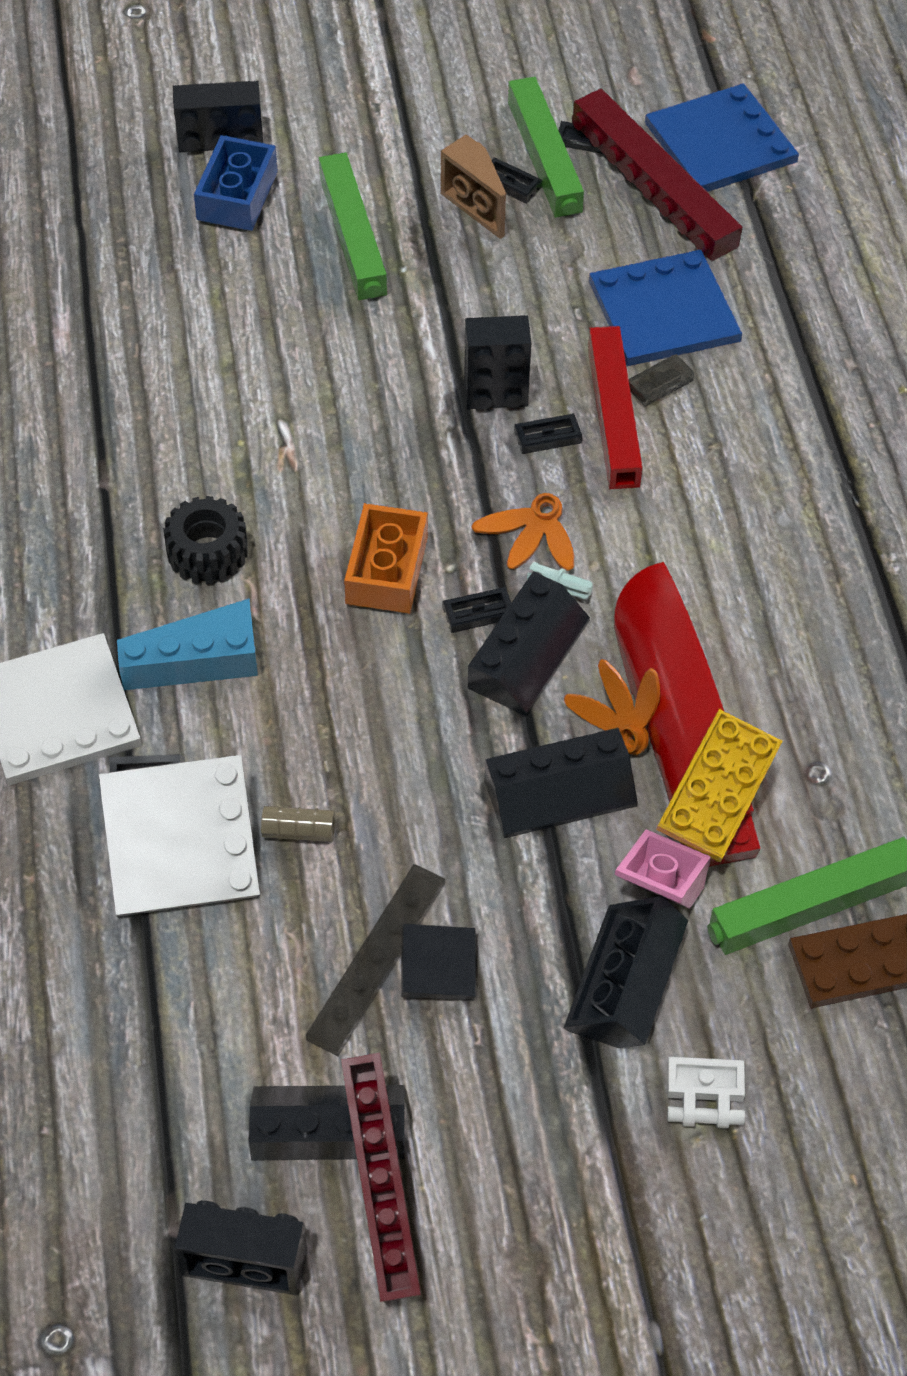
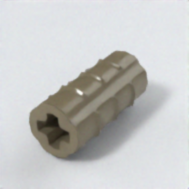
M283 805L281 807L264 806L261 819V834L264 838H278L279 840H307L314 843L316 841L333 842L336 823L335 811L319 810L318 808H290Z

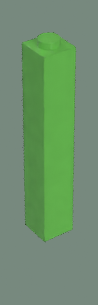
M536 76L509 81L508 104L538 178L542 179V188L554 217L582 213L584 190Z
M347 152L319 157L320 181L358 300L386 296L387 274Z
M905 836L713 908L710 922L707 925L710 939L715 945L719 944L724 955H728L906 887L907 840Z

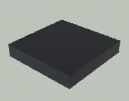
M403 923L401 935V997L474 1001L476 997L475 928Z

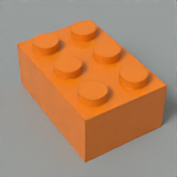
M364 503L344 579L345 604L410 614L428 539V512Z

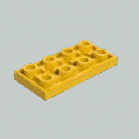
M719 709L656 830L701 853L711 856L712 859L721 863L782 740Z

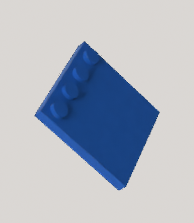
M744 83L645 115L646 126L663 149L707 192L798 162L799 153Z
M702 250L589 273V283L608 325L620 326L627 367L741 342V329Z

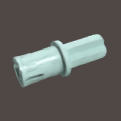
M533 562L529 568L562 584L572 596L585 600L592 593L593 583L591 581L568 574L566 569L556 570L540 565L537 562ZM528 572V574H527V579L529 578V576H530L532 573H529V572Z

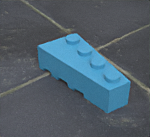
M249 599L117 640L119 671L123 690L258 676Z

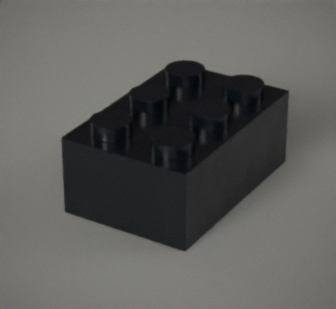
M259 81L173 85V108L179 153L214 151L221 135L263 143Z
M528 315L465 318L464 386L467 410L528 407L532 345Z
M205 1200L198 1201L197 1204L185 1202L174 1247L181 1276L298 1296L307 1255V1243L304 1222L298 1221L295 1216L283 1213L276 1214L275 1217L260 1215L258 1211L248 1207H238L236 1210L224 1209L214 1202Z

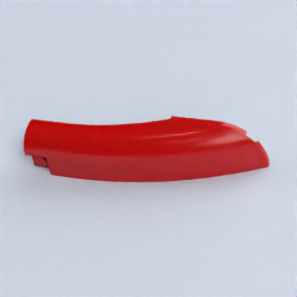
M661 562L641 570L623 587L614 611V629L631 695H634L635 700L645 673L652 668L658 674L660 684L659 703L650 723L646 726V730L670 802L718 710L724 711L685 604L665 562ZM752 802L721 863L711 858L709 867L757 857L761 848L752 819L754 812Z

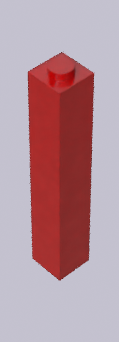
M620 326L590 327L588 353L609 489L640 488L643 466Z

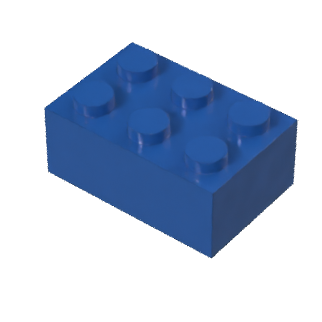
M221 135L194 192L196 219L252 231L278 172L276 145Z

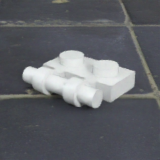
M668 1058L667 1098L683 1099V1107L668 1106L667 1122H682V1126L694 1127L695 1123L716 1124L717 1128L728 1129L729 1125L744 1126L745 1111L730 1109V1101L743 1102L745 1097L743 1060ZM695 1099L717 1100V1109L695 1108Z

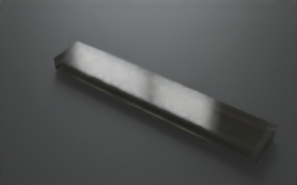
M413 864L305 1035L306 1041L337 1057L340 1055L401 956L403 923L421 924L443 889L445 878Z

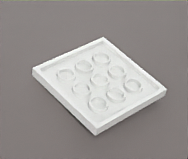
M104 633L0 663V761L8 786L142 746L141 738Z
M241 755L99 774L117 917L260 897Z

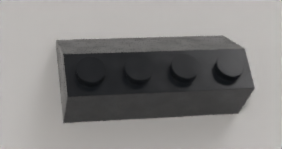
M533 571L469 663L467 689L527 716L589 623L590 617L562 584Z
M619 728L485 759L484 782L504 839L637 807L638 805L630 756Z
M662 896L609 905L563 1028L568 1032L616 1048L645 1045L689 920Z
M345 1085L254 1086L249 1112L248 1144L251 1161L357 1160ZM386 1085L398 1159H405V1085Z

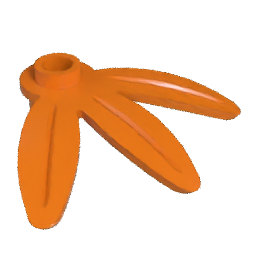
M539 494L533 500L530 508H518L493 513L476 520L471 526L474 532L482 534H502L526 526L510 550L507 561L509 569H516L527 562L537 550L544 534L546 535L550 553L556 563L561 568L566 569V571L574 568L572 543L564 527L558 521L563 511L562 503L553 494ZM544 507L552 508V511L549 513L541 512Z
M601 659L598 664L599 673L615 712L593 698L578 694H566L564 702L573 712L605 731L619 728L628 753L631 755L640 754L645 751L649 741L648 732L645 727L650 723L659 703L660 684L658 674L652 668L645 673L638 689L634 707L630 691L619 672L608 661Z

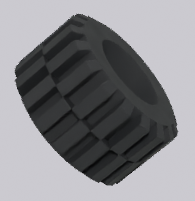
M206 496V499L195 497L192 498V502L184 501L180 503L179 509L174 508L170 512L171 517L166 518L165 528H163L168 562L171 563L172 570L175 573L179 572L180 577L184 580L191 578L192 583L199 584L200 581H206V584H213L214 580L222 582L227 580V575L233 577L237 574V567L242 568L245 564V558L248 556L246 525L242 513L237 512V507L234 504L227 505L225 499L219 498L214 500L213 496ZM201 538H217L216 540L208 543L195 542Z

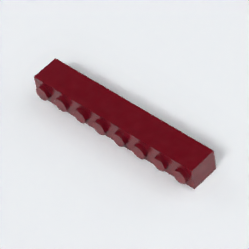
M602 88L574 101L572 115L574 127L580 130L594 147H598L609 162L614 164L625 175L626 179L632 182L642 192L643 196L649 199L660 210L661 214L667 217L678 228L679 232L696 246L697 250H702L703 254L712 262L739 248L743 226Z

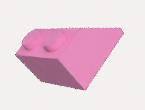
M646 829L619 864L615 875L626 882L690 909L704 889L711 856Z

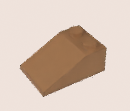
M465 134L441 150V195L501 239L505 236L506 192L487 149L481 143L476 142Z

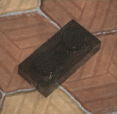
M674 354L629 378L630 392L646 407L694 381L695 372L677 354Z

